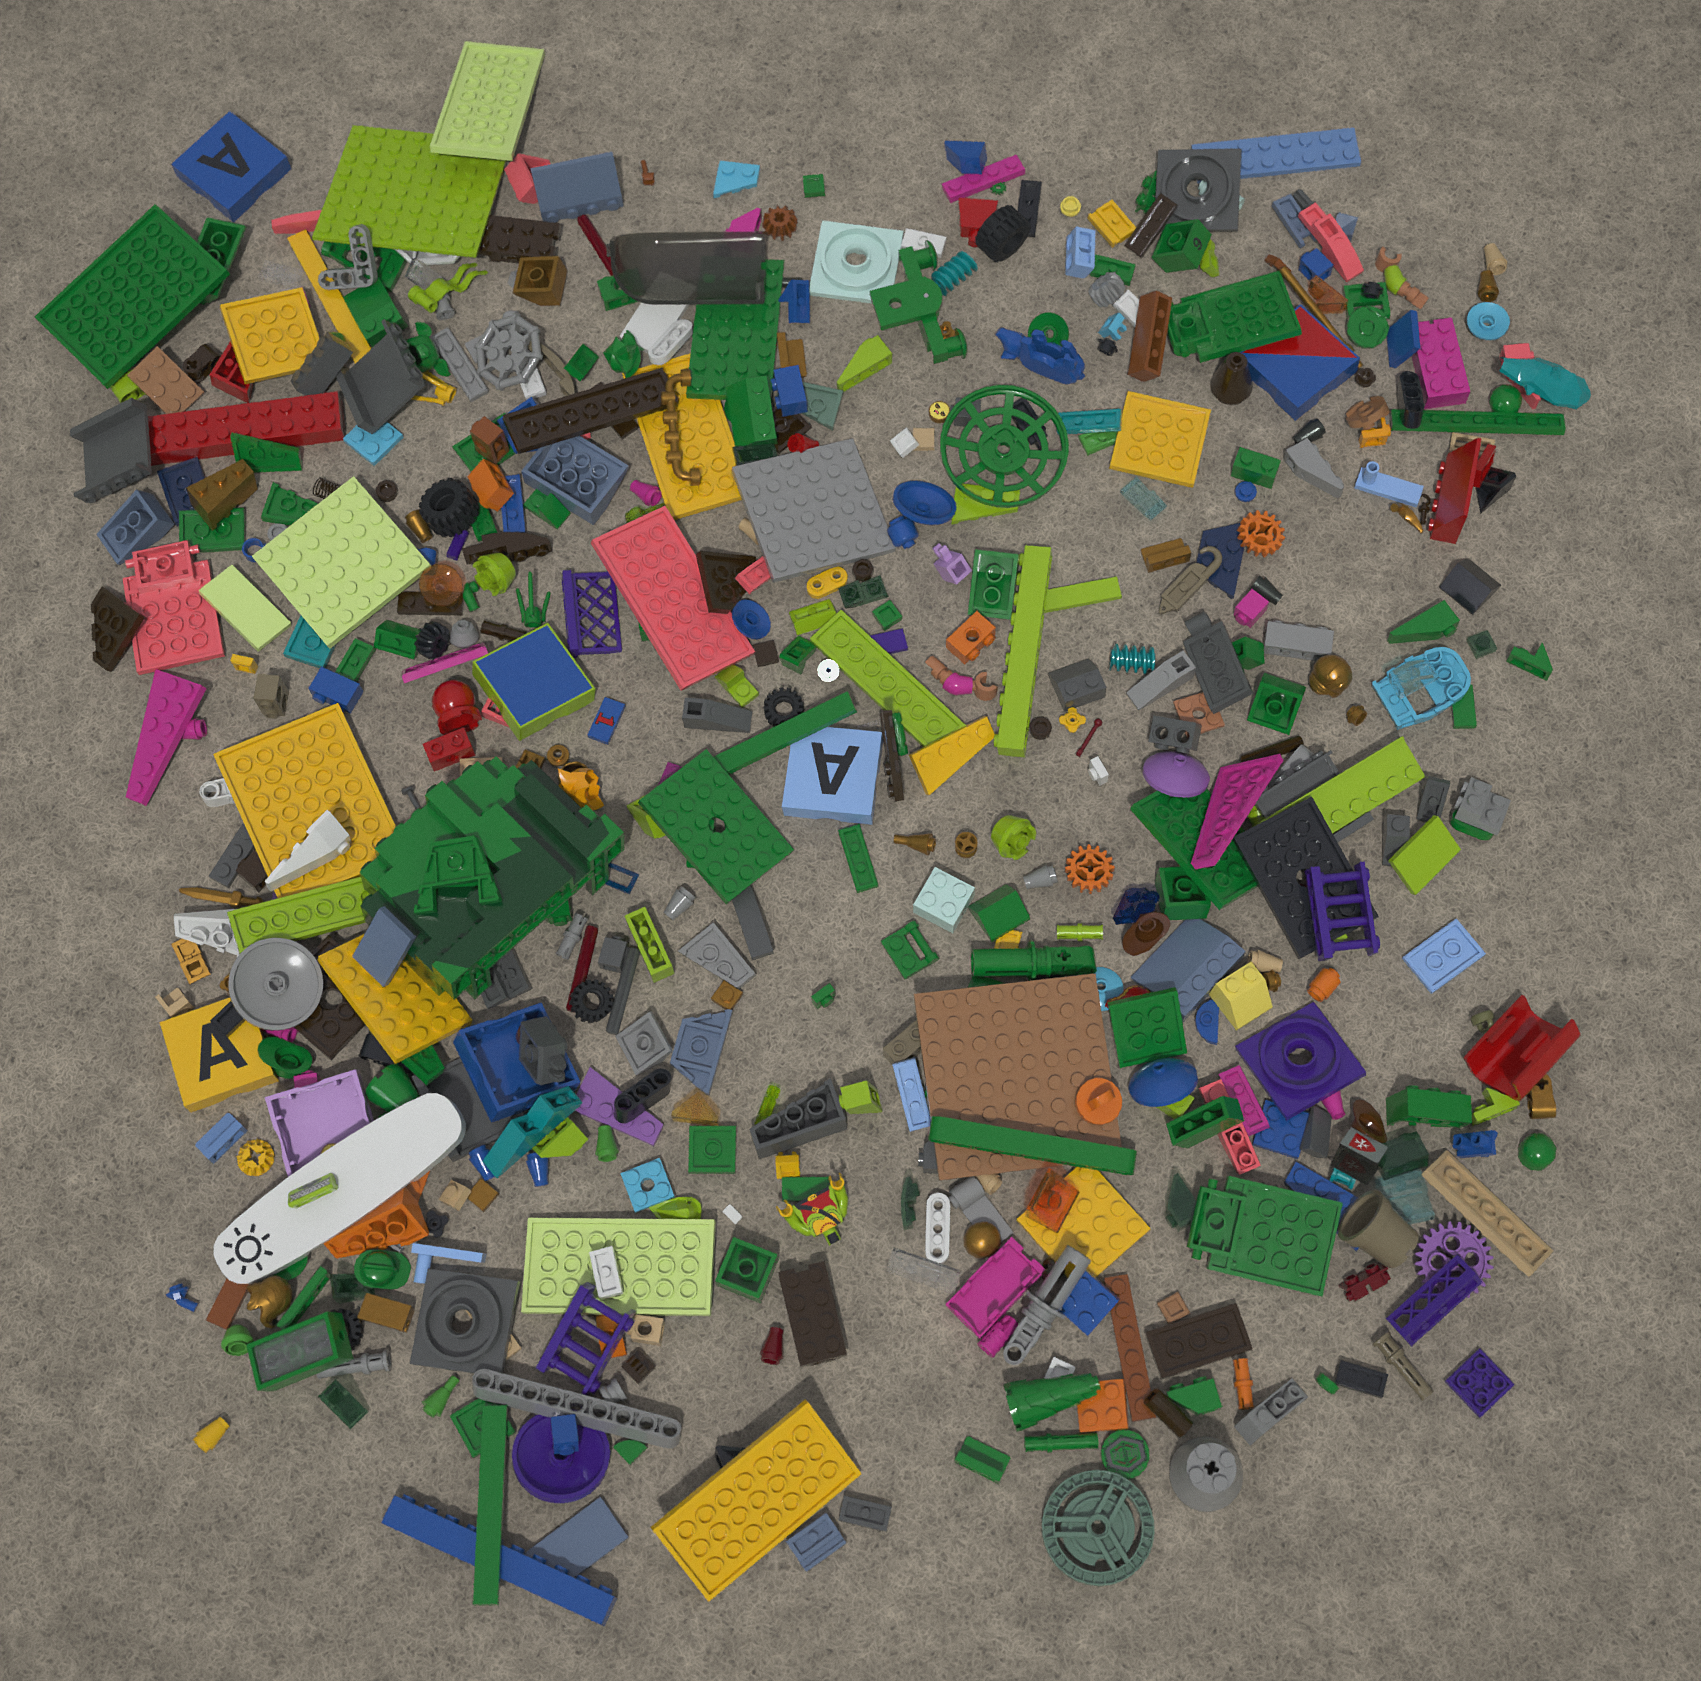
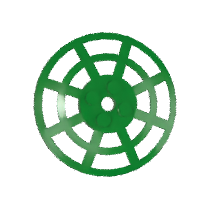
M995 385L970 393L953 407L943 424L940 437V454L947 475L962 493L984 505L1012 508L1024 506L1038 500L1056 485L1066 467L1069 454V440L1062 418L1047 400L1035 392L1022 387ZM1006 395L1004 407L991 408L978 413L972 404L974 401L987 396ZM1014 396L1033 402L1044 410L1045 413L1035 421L1028 414L1013 409ZM965 408L972 419L965 426L960 440L948 437V431L954 419ZM1003 415L1002 424L990 428L983 420L991 416ZM1015 416L1022 419L1030 426L1021 431L1011 425V417ZM1050 419L1054 422L1059 433L1061 451H1048L1047 438L1041 427ZM975 425L983 433L979 443L966 441ZM1035 432L1039 437L1042 451L1029 450L1028 438ZM946 445L959 448L960 461L966 472L957 477L952 473L949 466ZM1004 445L1009 448V452L1001 454L997 448ZM965 450L978 452L980 463L970 468ZM1027 459H1041L1038 468L1032 475L1023 468ZM1047 459H1060L1055 476L1043 488L1036 479L1043 472ZM987 469L991 473L996 474L995 485L982 480L977 475ZM1016 473L1023 480V482L1015 485L1004 486L1005 475ZM972 479L980 486L994 491V500L981 498L967 490L962 484ZM1029 486L1036 493L1034 496L1022 501L1002 502L1003 492L1017 491Z

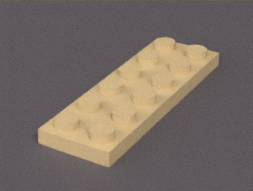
M1448 1150L1421 1174L1431 1186L1435 1187L1449 1203L1456 1207L1467 1220L1480 1230L1482 1235L1487 1237L1501 1253L1505 1254L1528 1277L1552 1254L1553 1250Z

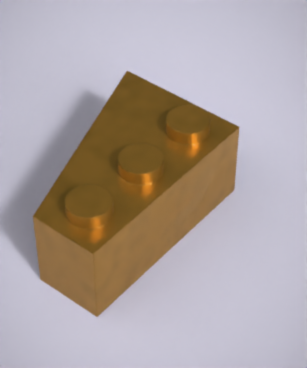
M243 459L186 487L192 507L212 531L223 517L227 518L231 514L230 511L237 504L240 506L258 489L254 472Z

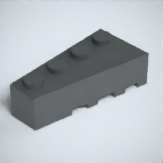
M830 1078L819 1088L812 1089L803 1098L796 1102H791L785 1109L777 1114H772L749 1130L760 1160L847 1130V1123Z

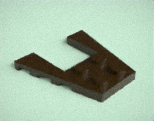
M892 710L882 711L879 714L887 760V762L883 763L885 776L889 775L890 784L887 785L888 797L893 798V802L903 801L904 794L895 741V729L892 721Z

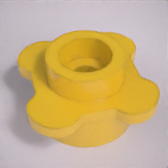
M1071 707L1064 716H1060L1059 722L1069 732L1075 733L1080 725L1085 724L1086 718L1077 713L1076 708Z

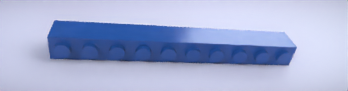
M403 1494L402 1498L394 1495L381 1523L475 1566L477 1527L468 1524L465 1528L458 1525L460 1520L446 1514L445 1518L436 1515L437 1509L427 1504L421 1508L415 1505L416 1499ZM514 1544L510 1548L502 1545L501 1579L605 1627L617 1601V1598L612 1596L613 1590L603 1585H600L597 1589L590 1585V1579L579 1574L575 1579L567 1575L568 1569L557 1564L554 1568L545 1565L547 1560L534 1554L532 1558L523 1555L525 1550Z

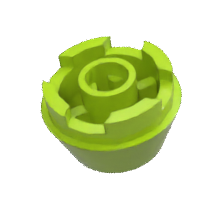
M502 553L480 556L472 566L476 568L477 574L474 576L476 582L483 591L488 589L492 592V596L505 593L516 577L514 566Z
M1012 815L1001 818L991 833V840L999 854L1004 858H1013L1014 860L1023 857L1028 852L1026 847L1030 840H1035L1036 829L1028 819Z

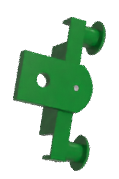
M925 240V248L914 251L912 246L899 249L898 259L902 261L904 266L905 282L869 291L881 331L917 321L927 352L932 350L933 364L948 361V358L961 356L964 359L968 352L966 338L959 328H955V336L943 338L937 321L942 306L941 289L933 280L923 277L921 273L922 269L930 267L932 271L936 269L938 259L935 247L929 240ZM898 302L901 304V307L894 309L890 307V304Z

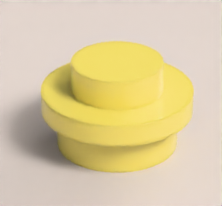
M1068 196L1061 202L1060 210L1065 216L1073 217L1080 212L1081 204L1076 197Z

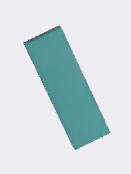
M1121 409L1058 413L1066 427L1067 434L1121 431Z

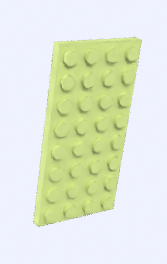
M465 41L430 144L431 153L512 161L543 63L544 49Z
M528 1218L521 1312L523 1314H565L580 1285L590 1282L596 1286L589 1252L613 1246L624 1294L600 1300L597 1287H595L592 1293L595 1295L594 1298L622 1315L633 1309L636 1311V1315L711 1316L716 1221L714 1219ZM590 1306L585 1307L581 1313L582 1315H603Z

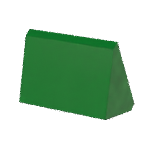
M1007 884L968 906L969 911L991 942L1030 920V916L1017 891Z

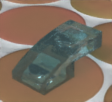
M1138 477L1134 478L1120 491L1149 520H1152L1167 507L1155 491L1150 492Z

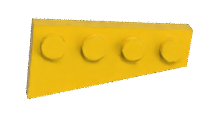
M983 716L909 754L926 795L932 794L994 738L995 734L987 716Z

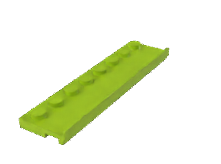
M1401 736L1252 827L1313 797L1330 830L1334 833L1426 776L1406 744L1404 736Z

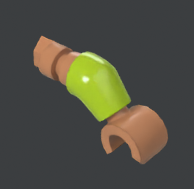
M1381 247L1375 260V266L1380 272L1384 273L1386 288L1395 296L1397 294L1401 297L1405 296L1408 302L1422 309L1429 297L1422 294L1421 290L1415 286L1411 288V284L1403 276L1398 266L1402 254H1397L1395 259H1390L1385 255L1386 249Z

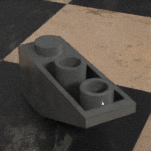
M685 697L682 720L684 728L750 733L752 711L708 699Z

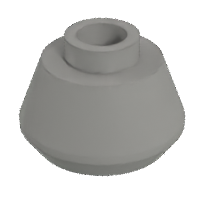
M460 620L452 626L450 632L451 639L449 641L458 648H469L478 641L479 633L471 622Z

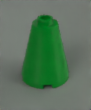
M398 1063L391 1064L381 1070L384 1074L379 1079L375 1076L365 1091L369 1101L387 1112H391L403 1104L420 1097L406 1071Z

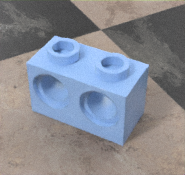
M1076 226L1066 237L1065 275L1086 278L1095 266V230Z

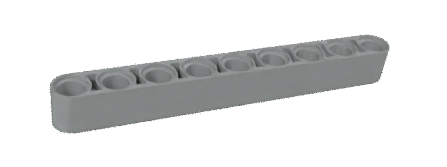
M488 1369L476 1371L472 1378L474 1395L485 1401L507 1405L508 1407L550 1418L575 1414L576 1425L667 1449L675 1448L680 1442L681 1425L677 1420L670 1417ZM481 1382L489 1383L487 1386L478 1385ZM504 1388L512 1389V1391L508 1393L502 1392L501 1390ZM528 1394L535 1395V1397L531 1399H527L524 1396ZM551 1400H556L559 1402L555 1405L548 1404V1402ZM578 1406L582 1409L579 1411H573L571 1408ZM600 1412L605 1414V1416L596 1417L594 1414ZM626 1419L628 1422L623 1424L619 1423L618 1420ZM649 1425L652 1428L644 1430L641 1428V1426ZM672 1431L675 1435L667 1436L665 1432Z

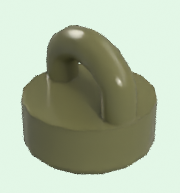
M1487 1010L1472 1016L1470 1020L1473 1027L1477 1026L1478 1030L1485 1034L1493 1026L1495 1016L1492 1010ZM1487 1022L1488 1026L1484 1028L1482 1024Z

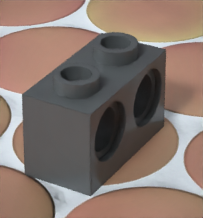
M1153 715L1148 742L1154 743L1157 749L1168 750V746L1176 747V752L1189 754L1190 750L1197 751L1202 725L1195 722ZM1167 728L1168 736L1165 739H1161L1160 732L1162 729ZM1188 732L1190 735L1189 740L1183 743L1181 737L1183 733Z

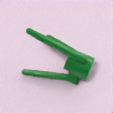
M528 572L529 607L526 608V611L519 588H516V594L521 612V622L524 623L525 627L536 628L541 626V622H546V611L551 592H547L542 611H539V608L534 606L532 572Z

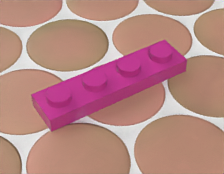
M1016 154L985 166L982 174H965L942 183V189L949 202L953 203L958 201L959 198H966L984 191L1000 182H1007L1025 175V168Z

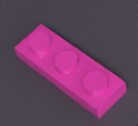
M1240 1065L1218 1074L1228 1096L1239 1101L1245 1120L1242 1123L1248 1137L1270 1128Z

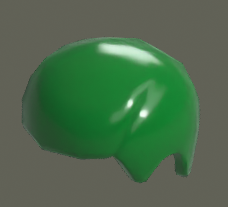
M1501 385L1492 391L1489 405L1493 412L1517 413L1522 405V396L1518 388L1512 385Z
M1539 1132L1532 1133L1519 1144L1518 1158L1522 1165L1529 1170L1541 1171L1554 1161L1557 1148L1552 1139L1547 1135Z

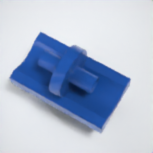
M1490 1130L1454 1134L1453 1148L1457 1149V1157L1469 1158L1496 1155L1495 1139L1498 1132Z

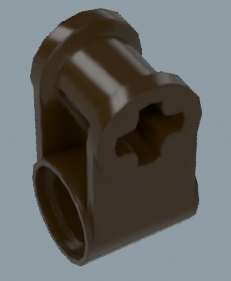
M202 344L197 351L185 359L182 365L183 369L196 384H199L210 375L221 354L209 344Z

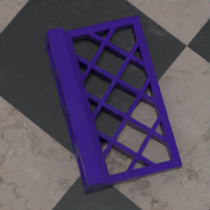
M562 570L561 581L569 653L573 658H578V655L622 652L616 586L608 572L571 573V570ZM610 578V585L606 590L597 584L600 579ZM576 580H585L590 585L583 591L576 586ZM592 587L602 593L596 600L586 594ZM604 596L612 601V605L608 609L599 604ZM583 597L592 603L586 610L578 605V602ZM594 607L603 612L598 620L589 614ZM606 616L614 620V625L610 629L600 623ZM584 617L594 623L588 630L580 625V621ZM596 626L605 632L599 640L591 634ZM609 635L616 640L617 647H607L602 642ZM586 637H589L596 643L592 648H582V641Z

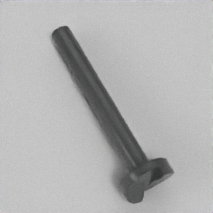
M414 786L406 789L402 788V794L408 795L416 810L421 808L413 794Z

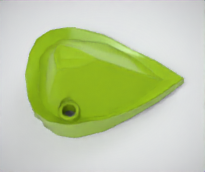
M677 1197L649 1207L658 1219H701V1204L692 1197Z

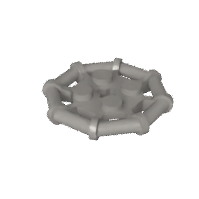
M513 313L512 316L489 321V326L474 346L477 355V374L501 391L513 385L526 384L537 363L543 358L540 348L539 327L526 321L521 317L520 313ZM512 325L511 330L501 331L500 329L501 327ZM520 327L527 331L526 335L523 336L519 333ZM494 332H495L496 337H495L494 340L492 341L491 345H490V346H486L487 343L489 342L490 338L492 337V335H493ZM530 341L532 343L531 353L530 350H528V345ZM511 348L512 354L506 356L507 350ZM485 351L487 352V357L490 360V363H488L487 365L485 361ZM494 369L500 371L499 378L493 375L491 371ZM510 372L517 373V376L507 378L511 374Z

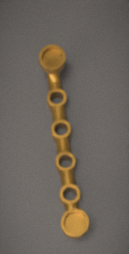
M681 369L680 374L669 377L666 382L665 391L661 392L662 405L667 404V411H663V424H668L669 431H665L664 434L665 444H670L671 451L666 452L667 464H672L673 472L677 478L682 481H689L690 486H699V468H690L689 473H686L681 469L680 464L681 454L679 451L674 385L678 382L681 383V387L691 385L690 369Z

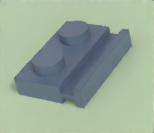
M827 1513L786 1541L806 1572L847 1544Z

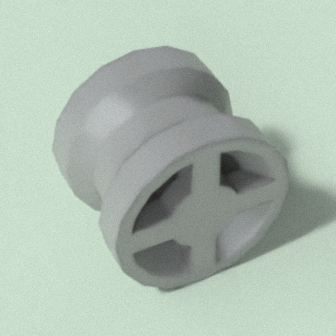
M616 1378L611 1380L609 1385L599 1387L605 1401L617 1403L627 1399Z

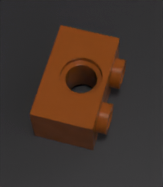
M485 416L472 425L470 433L476 451L490 462L497 464L509 452L504 431Z

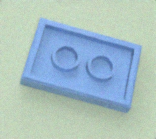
M1456 918L1403 956L1402 959L1432 994L1484 957L1486 953Z

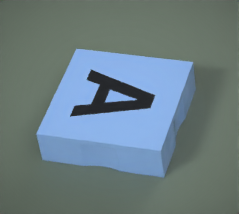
M826 727L791 744L782 801L784 816L810 819L829 818L841 822L873 825L876 780L880 771L883 749L882 732Z

